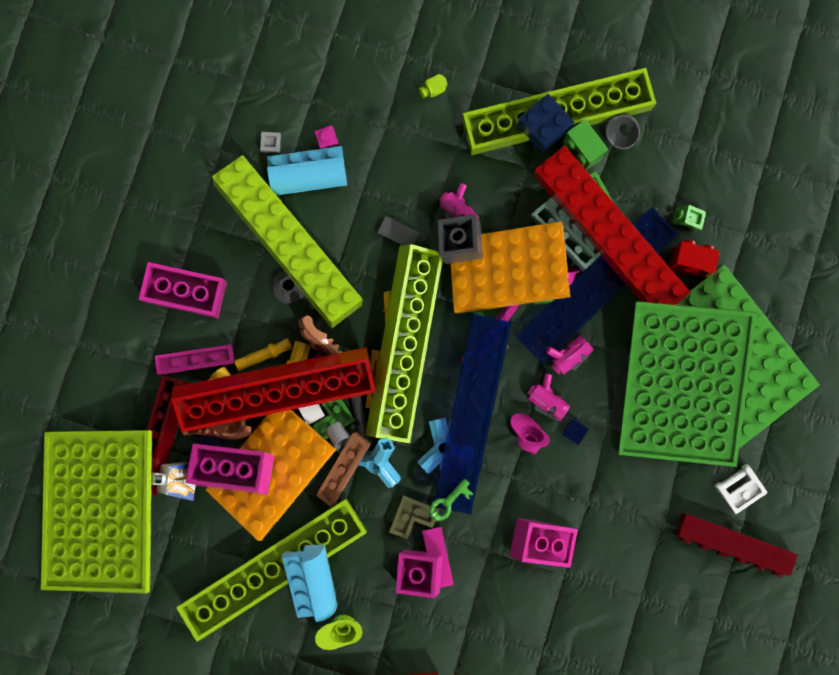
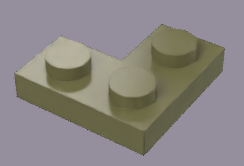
M403 495L389 532L408 539L414 521L433 528L435 521L429 516L430 505ZM435 508L434 510L439 513L440 509Z

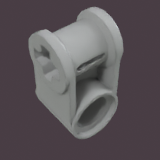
M340 422L332 424L326 430V434L333 446L341 454L351 435Z

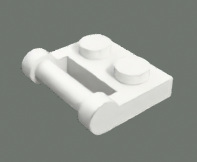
M748 464L741 466V470L723 482H718L714 485L734 514H738L768 493ZM744 476H748L750 480L728 493L726 489Z

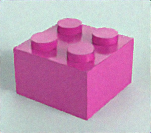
M406 549L400 552L396 593L427 598L438 596L440 594L443 554Z

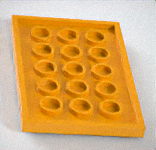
M562 221L481 234L483 259L451 263L455 313L570 297Z
M293 410L269 414L240 447L243 450L260 451L274 455L268 495L207 487L206 491L255 539L261 541L336 451V448Z

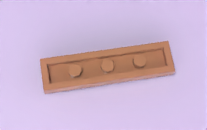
M357 432L351 435L316 494L330 507L335 505L371 445L370 442Z

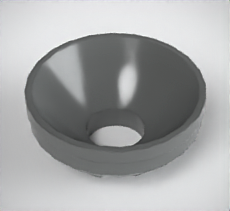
M627 114L613 117L606 126L607 140L612 146L619 149H627L634 146L640 137L641 129L638 121ZM622 124L629 125L630 133L623 134L620 131V126Z
M281 271L273 280L272 289L274 295L279 301L286 304L299 302L305 295L295 283L292 290H285L283 283L286 280L292 279L285 271Z

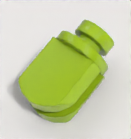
M438 74L425 80L422 84L423 86L418 88L419 94L422 98L427 96L434 98L443 93L447 87L446 78Z

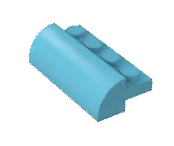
M342 146L267 156L270 188L276 195L347 186Z
M325 545L304 546V551L283 553V562L297 618L315 617V621L320 622L331 617L335 613L338 603Z

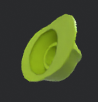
M338 615L331 623L324 625L317 631L315 642L318 647L324 650H333L350 645L361 638L362 627L354 618L348 615Z

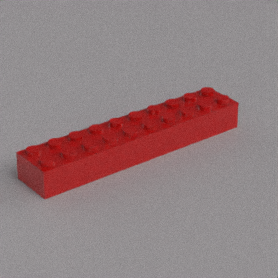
M563 146L535 169L533 176L641 302L677 305L691 293L566 146Z
M367 347L173 387L171 401L181 431L187 432L370 394L376 391Z

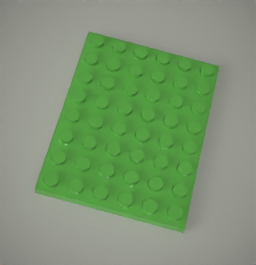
M724 264L713 275L707 277L691 289V293L677 305L757 313L739 448H741L820 386V384Z
M635 302L618 450L619 455L737 467L757 317L756 312Z

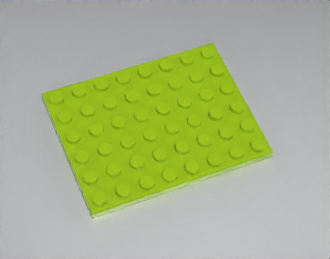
M152 431L44 432L41 590L120 593L150 592Z

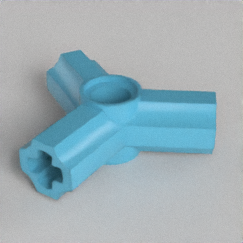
M445 418L429 421L434 446L417 463L428 474L445 458L470 464L474 448L450 440ZM444 442L447 443L448 451L440 453L439 445Z
M386 438L380 439L373 451L367 450L359 466L366 467L369 472L377 474L385 485L391 488L399 483L401 477L388 461L395 447L393 446V441Z

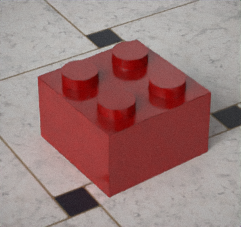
M684 240L673 248L669 267L672 271L705 279L715 273L720 251L715 250V247L711 245L699 246L694 241Z

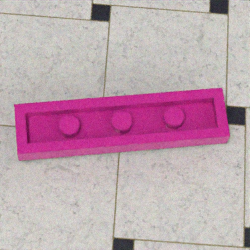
M232 344L155 356L157 375L235 364Z

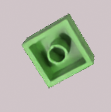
M586 119L568 131L562 141V147L566 146L586 171L601 161L608 151V148Z

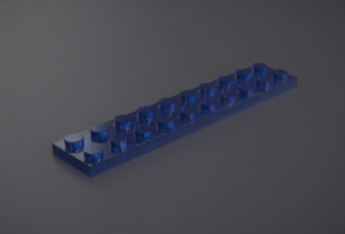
M653 207L633 225L658 254L679 234ZM600 256L569 286L570 297L555 299L516 338L543 365L551 357L545 353L547 347L559 350L626 284L606 260Z
M478 314L472 315L433 501L446 498L465 478L470 483L467 488L473 495H469L470 498L467 499L464 496L465 494H459L452 503L451 511L471 514L512 323ZM442 503L436 506V508L447 510V507H445Z

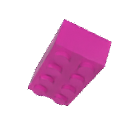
M148 262L139 300L144 303L219 319L227 281L223 278Z
M193 444L186 483L195 486L268 495L274 455L260 451Z

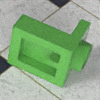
M691 205L677 206L674 212L673 224L702 230L706 212Z

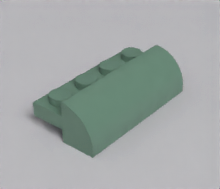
M552 197L531 214L530 218L537 225L562 221L566 255L582 272L601 255Z

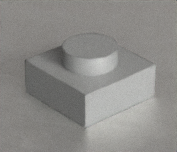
M261 132L260 151L280 153L281 133Z

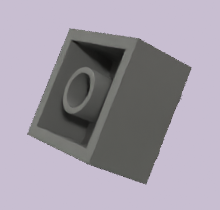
M475 214L437 220L439 255L445 264L483 259L481 222Z

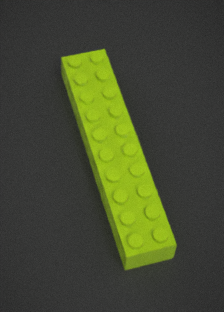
M643 68L466 112L462 115V123L470 153L475 155L531 141L517 126L518 120L548 93L574 121L571 129L585 119L591 126L610 121L613 117L620 114L631 116L651 111L656 105V100L647 69Z
M243 155L212 176L214 186L331 328L362 306L363 299Z
M412 244L399 247L375 379L376 392L372 395L365 436L382 439L388 438L393 441L410 443L443 261L437 251Z
M346 498L176 608L198 642L289 583L283 562V553L304 551V546L324 544L327 558L366 534L367 530Z

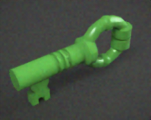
M464 478L446 498L433 501L430 506L429 516L435 522L448 518L451 513L452 503L459 494H465L464 496L467 499L470 498L469 495H473L467 488L470 483ZM440 503L447 507L446 512L441 516L434 510Z

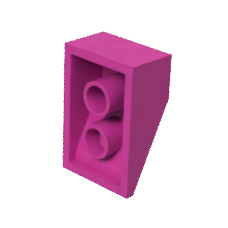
M517 518L510 557L521 562L570 568L578 529Z

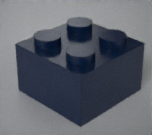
M548 93L519 118L517 126L543 153L571 129L574 121Z

